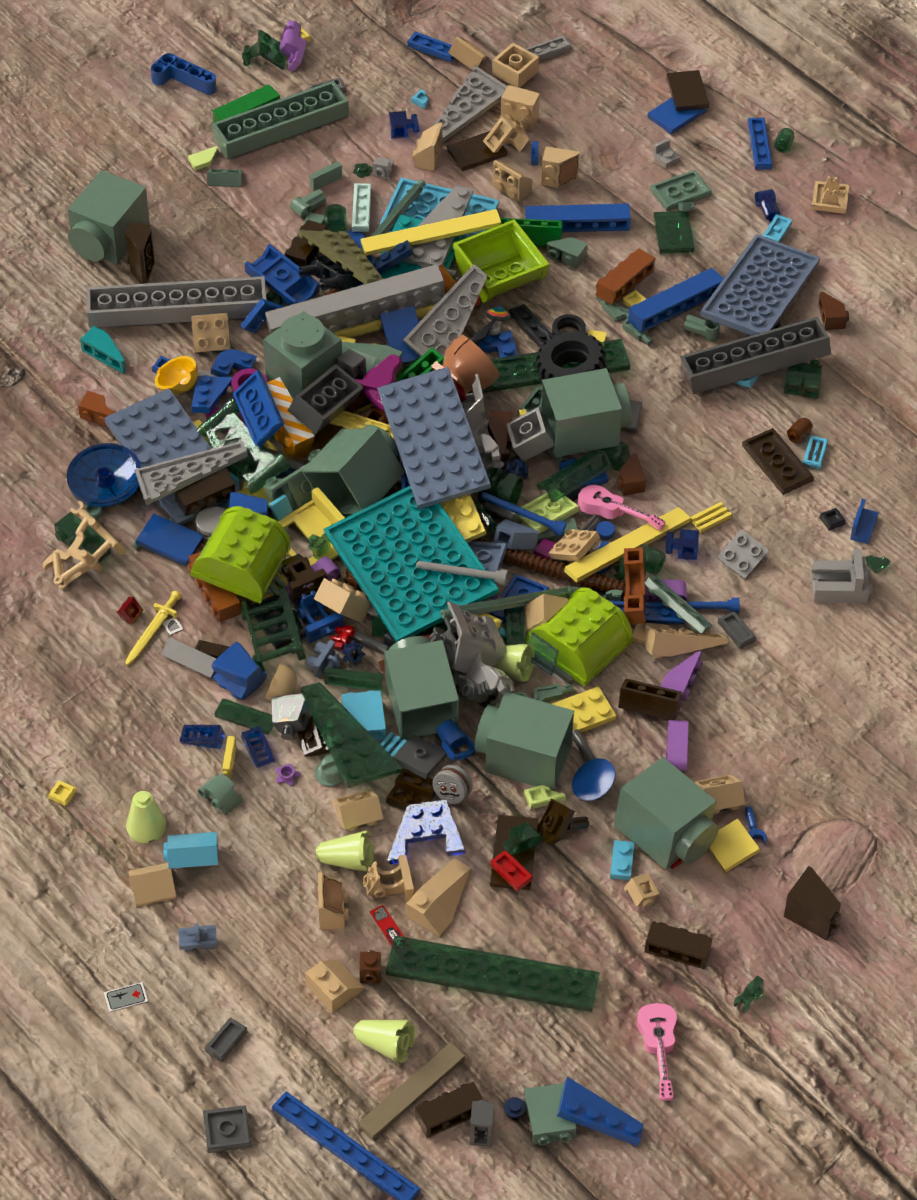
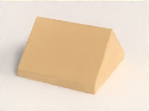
M461 36L456 37L448 52L470 69L474 65L479 67L488 56Z
M542 594L525 605L524 631L529 633L535 627L546 623L569 600L563 597Z
M168 863L128 871L136 907L176 899L172 871L168 867Z

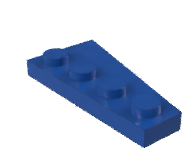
M566 1078L558 1108V1117L629 1144L639 1145L644 1124L571 1078Z

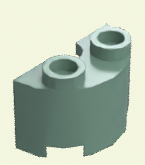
M217 773L198 789V793L202 798H210L212 806L225 815L243 801L242 795H238L233 789L235 784L224 774L219 776Z

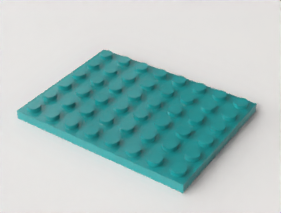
M410 486L323 529L324 534L363 593L367 595V599L396 642L413 637L444 621L445 618L441 617L440 612L449 607L447 604L449 601L458 605L481 602L499 593V589L492 579L419 569L416 567L418 561L485 570L441 504H435L418 510Z

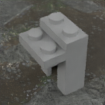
M853 549L852 561L813 560L812 585L814 602H868L869 595H872V584H869L871 569H867V561H865V557H862L861 549ZM824 581H848V582H824Z

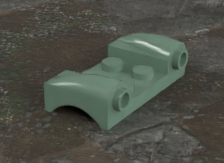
M320 449L314 450L310 453V456L308 457L309 463L320 452ZM309 463L284 479L272 477L266 480V484L263 487L270 503L284 494L287 496L292 510L295 511L312 500L313 489L302 473V470Z

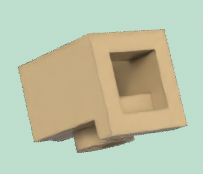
M648 873L631 878L624 887L625 892H629L637 907L641 905L644 908L652 906L655 903L654 900L660 894Z

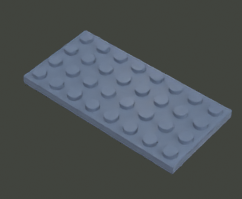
M756 234L704 305L700 316L751 336L773 330L819 264L820 257Z
M449 367L377 388L418 510L491 488Z
M169 388L104 417L106 425L137 469L211 449ZM235 483V492L241 491ZM175 492L159 499V502L173 522L179 525L195 520L199 513L185 516L175 501ZM230 498L217 502L213 506L222 507L230 501Z

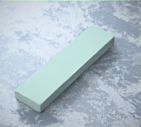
M354 184L352 232H369L371 184Z

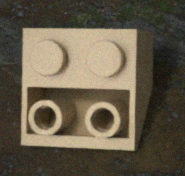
M498 160L493 162V187L517 202H520L532 192V178L507 163Z

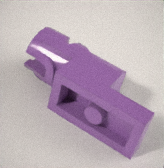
M293 20L288 21L287 26L285 25L280 43V52L289 57L288 70L294 72L301 64L307 40L301 37L300 24Z

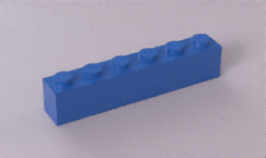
M629 203L525 206V219L562 221V232L630 231L631 216Z
M713 268L702 271L700 274L690 277L630 307L628 321L642 333L709 300L724 278Z

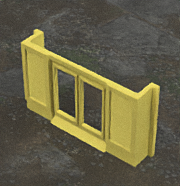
M317 487L312 490L311 501L278 522L284 528L295 523L319 551V553L308 559L310 566L325 556L331 560L339 556L324 534L323 529L345 517ZM291 548L288 555L292 557L296 555V553ZM278 572L279 579L287 586V578ZM275 585V587L277 588V590H278L279 592L285 590V588L282 589V588H279V587H277V586ZM271 592V594H267V593H266V595H265V597H264L263 599H266V598H268V597H271V596H273V595H275V594H273L272 592Z

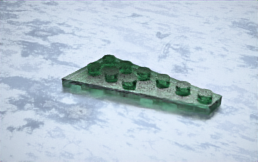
M321 682L301 688V693L347 788L402 772L403 767Z

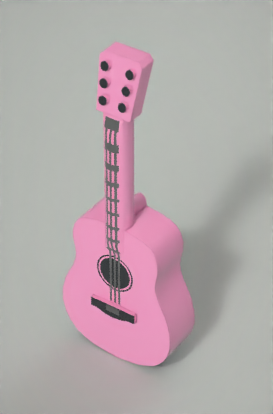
M589 485L583 488L578 495L577 505L579 510L584 513L600 515L607 519H614L627 513L648 521L651 526L659 531L665 526L663 519L624 505V499L621 496L610 493L604 487Z
M654 1003L645 1005L639 1010L637 1027L644 1038L645 1051L650 1054H657L660 1073L659 1100L670 1101L673 1100L674 1096L668 1076L666 1053L674 1049L675 1037L673 1033L676 1027L677 1016L671 1006Z

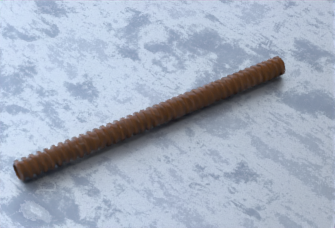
M477 538L472 541L486 542V539L481 540V538ZM507 548L503 562L506 561V564L512 563L513 566L517 565L519 568L523 566V569L528 568L529 571L534 570L536 573L539 571L540 574L545 573L546 576L551 575L552 578L556 577V579L562 578V581L567 580L568 583L572 581L575 585L578 583L579 586L584 585L585 588L590 587L592 590L595 588L596 591L601 590V593L610 590H622V597L626 594V582L624 581L621 583L620 580L615 581L614 578L609 579L608 576L604 578L603 575L598 576L597 573H594L576 583L564 572L566 567L564 563L559 564L558 561L553 562L552 559L548 561L547 558L542 559L541 556L536 557L535 554L531 555L529 552L525 554V551L520 552L519 549Z

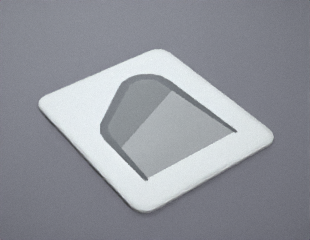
M174 617L162 623L169 635L183 629L177 618Z

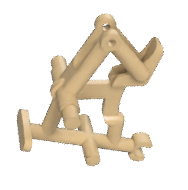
M81 501L77 502L80 505L79 510L70 509L75 516L83 518L76 530L77 536L66 552L56 549L43 562L45 570L51 566L54 567L55 577L53 581L62 590L66 589L69 583L91 568L98 573L102 572L103 567L98 562V559L111 546L120 555L126 552V549L86 511V506ZM88 525L106 540L94 554H90L86 550H79L85 539L83 533ZM73 558L80 561L66 572L64 571L63 562H70Z

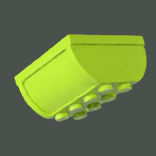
M515 219L453 243L455 258L461 276L473 264L488 275L479 294L480 302L482 303L532 281H540L547 276L550 264Z
M241 506L228 508L221 515L215 530L201 554L195 560L190 576L261 604L282 566V561L286 559L291 550L290 537L278 521L266 515H261Z
M579 588L570 596L569 602L551 619L528 633L525 644L532 645L536 653L572 676L575 681L585 687L633 642V635L630 623L620 608L590 588Z

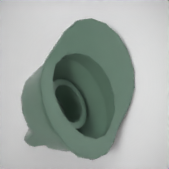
M329 754L316 767L315 777L324 786H335L358 778L362 772V764L351 755Z

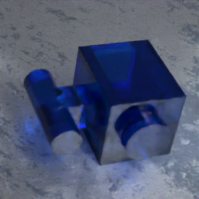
M406 111L389 112L391 139L408 137V129L413 128L414 133L420 131L416 114H412L411 119H407Z
M680 529L679 538H674L673 532H667L665 553L672 554L673 549H678V559L697 560L699 530Z

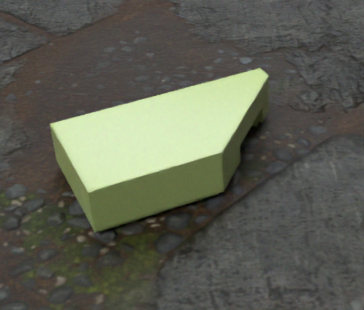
M215 146L189 155L188 161L194 170L211 166L215 154L218 153V147Z
M545 785L524 790L530 810L548 805L551 798L558 802L566 800L564 793H557Z

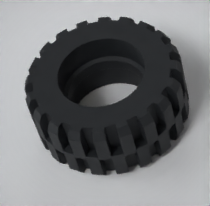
M572 331V333L562 332L561 335L556 334L551 340L548 339L544 342L536 356L541 386L544 379L607 368L605 351L601 342L592 335L588 336L585 332L578 333L577 331ZM570 362L583 363L574 368L561 367Z

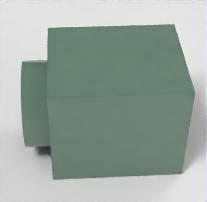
M101 170L68 208L70 223L68 240L72 248L79 255L90 261L105 259L118 264L127 253V240L124 238L125 230L129 229L130 223L150 225L146 187Z
M305 311L288 318L279 329L264 339L267 382L280 377L292 399H294L296 395L337 364V358L342 354V340L324 327L319 319L310 316Z
M607 368L542 380L541 411L548 419L554 437L555 446L552 447L555 457L619 446L620 429L631 426V405L625 385L623 383L613 384Z
M367 425L363 429H341L302 470V473L312 489L318 487L342 515H352L380 501L405 471L397 460L399 452L391 435L378 426Z
M423 636L408 637L393 644L388 651H384L385 683L401 740H409L413 734L418 737L438 734L436 731L437 727L449 719H452L458 725L459 699L443 640L433 642L431 639Z
M505 691L499 708L487 705L476 734L475 751L486 754V773L536 787L545 785L554 791L572 746L574 710Z
M662 757L621 788L614 826L666 870L679 859H682L686 864H691L710 848L718 834L719 827L712 821L716 800Z

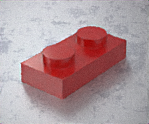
M506 850L490 861V866L517 892L533 880V876Z

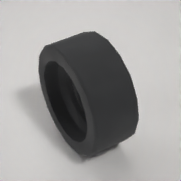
M573 314L561 315L552 324L553 335H561L562 333L558 330L564 327H573L579 331L578 333H586V324L583 319Z

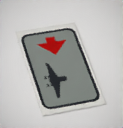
M143 982L104 992L109 1012L148 1001Z

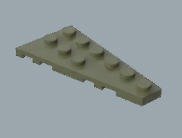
M329 230L299 231L298 236L301 239L307 238L308 244L319 247V252L335 263L340 262L344 270L354 272L353 276L363 284L383 280L347 232H331Z

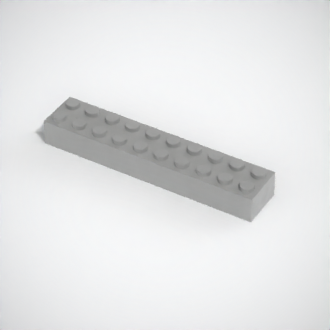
M438 264L268 311L265 314L269 334L279 329L285 320L299 315L303 311L319 319L324 327L336 333L338 330L379 320V315L411 306H414L415 309L437 304L445 296L444 280Z
M264 276L86 287L89 328L93 326L112 327L192 322L191 316L227 313L228 319H241L249 315L261 298L266 300Z

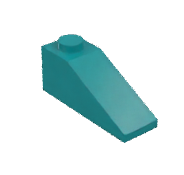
M93 326L80 338L83 352L122 374L126 372L124 358L108 333Z

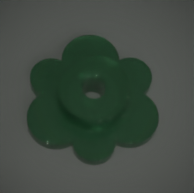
M367 163L356 164L353 170L357 177L363 178L364 176H370L372 166H368Z

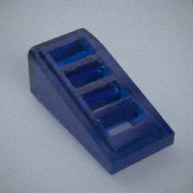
M184 725L179 741L183 744L221 749L225 732L221 725Z
M260 726L241 733L242 742L256 768L275 762V758ZM258 738V740L250 742V739ZM261 743V746L253 748V745ZM264 749L265 752L256 755L255 752ZM266 755L268 756V759L262 761L258 760V758Z

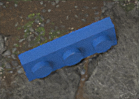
M416 31L407 41L408 47L452 62L455 58L448 53L452 46L451 44Z

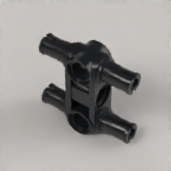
M326 256L316 257V261L312 262L311 265L301 266L299 270L302 271H298L301 278L314 275L321 279L319 283L322 284H319V287L322 291L331 288L343 291L350 289L357 282H361L353 276L354 272L344 270L340 262L335 263Z

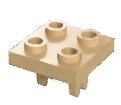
M828 176L826 182L815 181L811 210L846 214L849 185L839 184L838 177L832 180L831 176Z
M227 313L191 316L195 352L230 349Z
M569 529L548 554L551 559L567 560L569 564L580 561L583 556L592 553L591 547L600 536L597 531Z

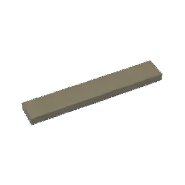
M451 1042L448 1043L358 1122V1127L374 1140L464 1061L465 1055Z

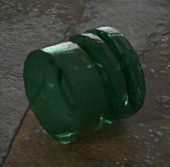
M490 467L486 473L491 488L479 491V502L484 504L485 500L481 498V494L485 492L516 505L523 488V476L512 472L506 476L504 469L499 470V468Z

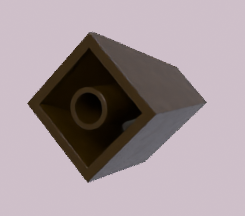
M808 866L787 895L784 917L827 941L830 935L834 936L840 926L837 923L842 916L840 913L841 903L814 869Z

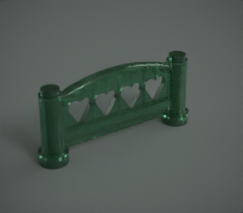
M230 397L225 401L226 404L200 424L196 431L200 436L208 439L212 449L225 446L230 441L239 440L244 442L247 451H249L246 460L243 463L235 462L225 468L239 479L247 483L245 487L252 495L266 484V480L276 477L283 470L287 471L292 466L280 452L273 457L263 445L260 448L254 445L248 428L237 416L241 413L238 405ZM229 429L224 440L221 441L220 437L216 436L218 431ZM259 462L253 474H249V470L245 469L247 464Z

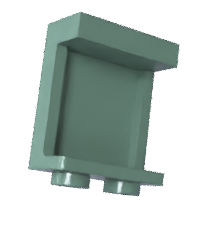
M564 1083L524 1089L523 1100L528 1111L533 1145H548L551 1142L557 1141L568 1142L576 1138V1124L557 1116Z

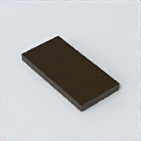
M774 428L742 442L743 448L782 495L814 481V476Z
M498 814L493 859L506 850L532 875L538 818ZM492 868L490 887L514 889ZM532 881L521 890H531Z

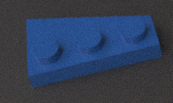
M198 376L191 406L192 413H211L219 403V398L225 395L227 388L231 386L233 377Z

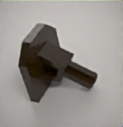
M551 798L538 824V837L554 845L563 838L565 833H573V829L587 828L590 823L586 816L573 817L574 810Z

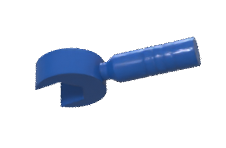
M751 806L746 807L745 813L750 829L748 833L752 839H761L765 846L767 840L766 833L757 829L753 808Z

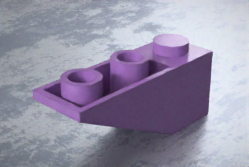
M701 651L696 652L666 673L660 686L681 691V705L683 700L687 701L689 697L690 685L693 686L696 681V671L701 670L703 660H700Z

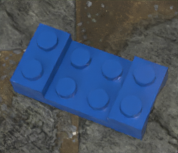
M271 244L267 245L263 255L254 263H245V273L250 277L264 276L265 284L280 295L282 302L287 306L310 300L320 292V283L311 276L301 278L298 271L302 270H299V266Z

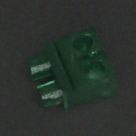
M813 359L810 360V364L799 363L789 366L784 393L800 396L801 385H804L802 396L818 398L822 370L820 361ZM789 385H797L798 388H797V389H790L788 386H789ZM807 387L816 388V391H815V392H809V391H807L806 388H807Z

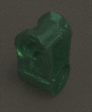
M525 822L510 829V836L504 841L503 848L510 854H518L535 848L541 842L542 835L529 822Z

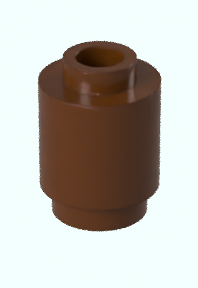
M804 417L798 419L787 430L788 439L793 443H801L811 433L813 428L812 422Z

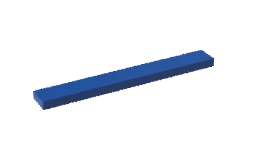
M287 1091L273 1104L272 1110L395 1200H414L421 1193V1188Z

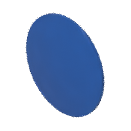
M602 758L592 759L584 763L577 770L572 780L574 794L584 801H593L604 796L611 789L615 781L616 773L614 766L611 762Z

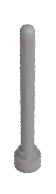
M424 561L416 563V567L419 569L493 579L494 582H498L501 585H506L508 580V570L505 569L492 572Z

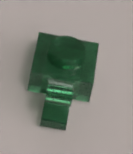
M757 975L745 987L744 992L735 998L733 1006L736 1007L739 1003H743L745 1006L742 1008V1012H748L750 1003L754 999L758 1000L763 994L764 980Z

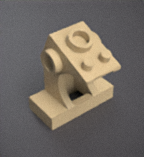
M501 116L483 142L493 153L498 152L504 143L508 145L511 143L521 152L530 139L524 131L521 122L517 120L512 121L506 116Z
M398 856V867L390 871H381V868L377 867V862L374 861L372 866L368 867V872L363 878V885L366 887L367 895L382 898L386 895L404 893L406 901H409L414 895V887L407 856ZM393 880L394 884L385 885L381 882Z

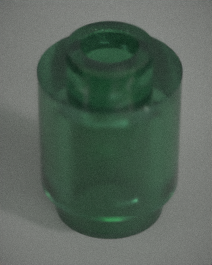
M789 128L780 130L774 142V148L781 153L788 152L795 138L794 132Z

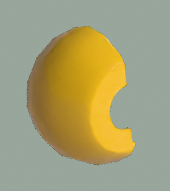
M188 356L169 360L158 368L155 385L161 391L169 388L174 396L183 395L191 390L197 381L198 367L196 361Z

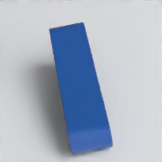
M170 53L163 54L151 66L152 83L155 85H163L172 78L207 95L214 94L217 91L216 75L176 55Z

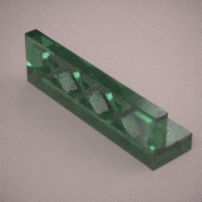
M593 450L538 483L537 488L538 490H546L550 501L556 502L612 468L606 451Z

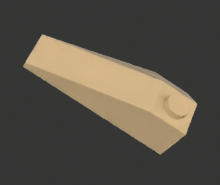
M644 624L646 650L652 657L662 659L663 656L671 657L727 644L729 640L723 634L711 632L695 634L693 631L682 627L677 631L669 628V625Z
M455 858L419 888L406 903V917L436 936L441 937L453 922L454 914L459 905L460 897L466 886L471 868Z

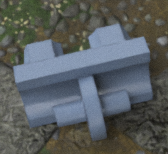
M329 640L327 644L318 641L314 648V653L320 656L317 658L309 655L307 658L306 667L314 671V677L320 678L325 669L330 671L340 667L339 655L333 649L335 641Z
M195 923L194 927L178 929L180 950L183 949L185 952L192 951L195 948H205L207 950L217 946L216 925L199 927V923Z

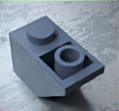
M505 519L497 526L493 543H505L508 549H535L540 531Z

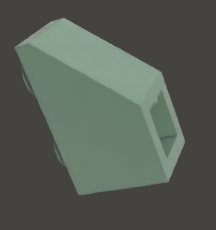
M573 237L547 243L546 257L577 269L587 256L588 244Z

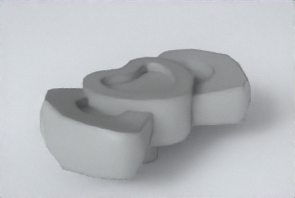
M495 321L488 335L500 334L502 322Z

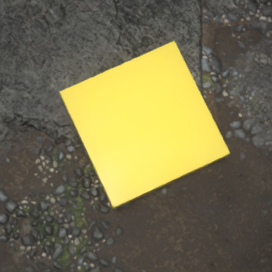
M738 819L721 828L709 848L725 872L760 852V848Z

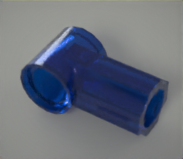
M769 189L755 192L757 207H761L765 219L772 222L776 214L780 215L774 190Z

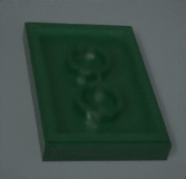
M688 211L654 212L653 218L659 254L694 252Z

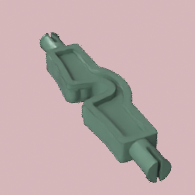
M596 296V299L602 303V309L613 321L617 322L626 319L622 323L623 330L632 335L637 341L642 339L648 346L653 343V340L647 335V330L640 333L628 321V309L622 308L617 302L611 305Z
M560 684L536 687L533 690V699L545 703L563 698V694L574 692L572 684L560 687ZM523 691L514 693L520 696L527 697ZM503 697L499 698V702L487 705L499 708Z

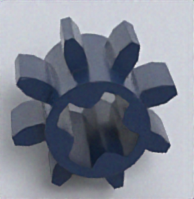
M515 459L512 463L507 464L506 476H509V479L513 482H521L523 478L527 479L529 466H526L523 460Z
M354 640L351 641V644L344 643V649L340 650L344 654L342 660L345 662L349 660V664L353 666L357 661L361 663L362 656L366 655L361 650L363 645H357Z

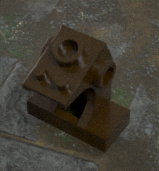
M300 554L282 561L283 567H281V570L287 578L290 596L294 601L302 598L303 594L309 595L312 590L317 591L323 579H327V573L324 569L314 572L308 558Z

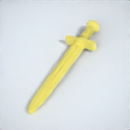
M172 591L171 597L164 606L154 603L155 611L159 612L130 652L126 660L127 666L133 663L168 615L174 618L178 617L177 611L172 608L182 598L180 592Z

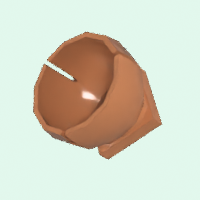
M463 334L454 339L445 350L443 364L440 365L436 361L431 366L434 371L449 367L451 376L464 387L465 394L473 391L472 385L476 380L475 374H478L481 389L490 386L500 376L498 369L490 358Z

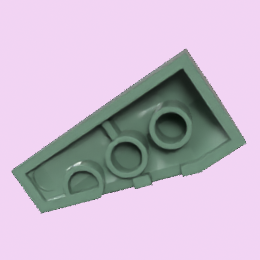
M342 342V354L351 349L366 358V373L390 354L398 355L400 359L403 354L402 351L387 345Z

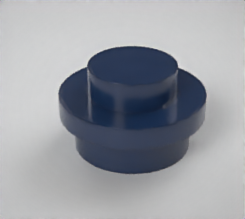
M510 1098L504 1104L506 1115L512 1119L520 1118L525 1113L526 1106L520 1098Z

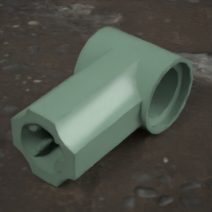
M319 189L304 198H294L290 208L302 219H306L309 212L312 213L313 209L326 202V197Z
M688 315L684 329L703 335L706 341L714 342L719 338L720 324L708 319L704 320Z

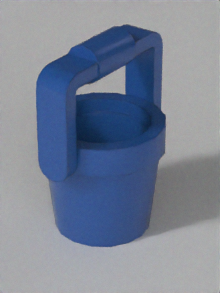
M452 719L444 721L437 727L436 731L442 741L441 745L452 761L464 760L475 754V744ZM464 743L469 748V750L459 752L458 754H455L453 751Z

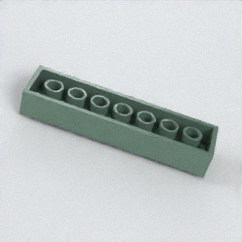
M330 81L212 123L213 139L225 157L230 159L349 116V101L336 83Z

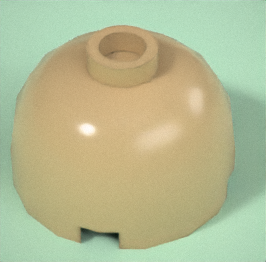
M279 663L265 694V699L272 702V697L297 694L299 686L296 685L297 676L293 669Z

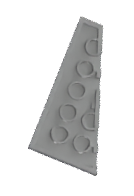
M474 65L471 74H468L464 84L459 87L450 100L449 106L445 107L442 116L434 123V125L439 122L443 123V143L498 104L507 86Z
M457 185L418 226L464 216L473 196V189ZM456 236L413 245L414 254L402 262L422 266V263L438 264V266L444 265Z
M473 264L403 339V342L420 357L432 347L444 357L445 350L451 342L462 335L488 275Z
M239 441L135 469L146 506L248 457L244 442Z

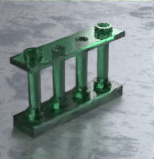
M286 588L278 590L280 598H277V601L252 609L248 608L246 601H242L243 609L240 610L244 621L247 620L255 655H252V657L263 672H265L263 662L292 653L297 655L299 661L306 659L292 603ZM277 608L284 609L280 616L253 624L252 616ZM281 623L288 624V628H285V631L257 639L256 631ZM285 638L292 639V643H289V646L261 654L260 646Z

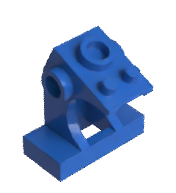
M314 590L309 595L303 594L301 596L302 598L297 609L301 619H304L308 624L305 627L309 644L334 633L337 626L343 627V616L339 613L329 616L324 610L326 606L314 599L317 593ZM319 615L321 620L315 622L312 618Z

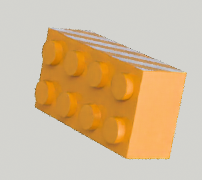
M279 377L267 382L284 422V425L274 434L275 439L281 442L284 454L298 459L309 455L314 442V434L287 411L293 399L281 378Z

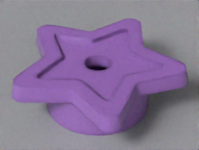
M291 763L275 769L279 775L276 782H286L290 786H293L294 779L301 774L295 771Z

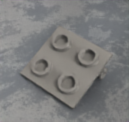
M740 529L717 558L746 579L760 562L765 563L768 557L766 554L770 550Z

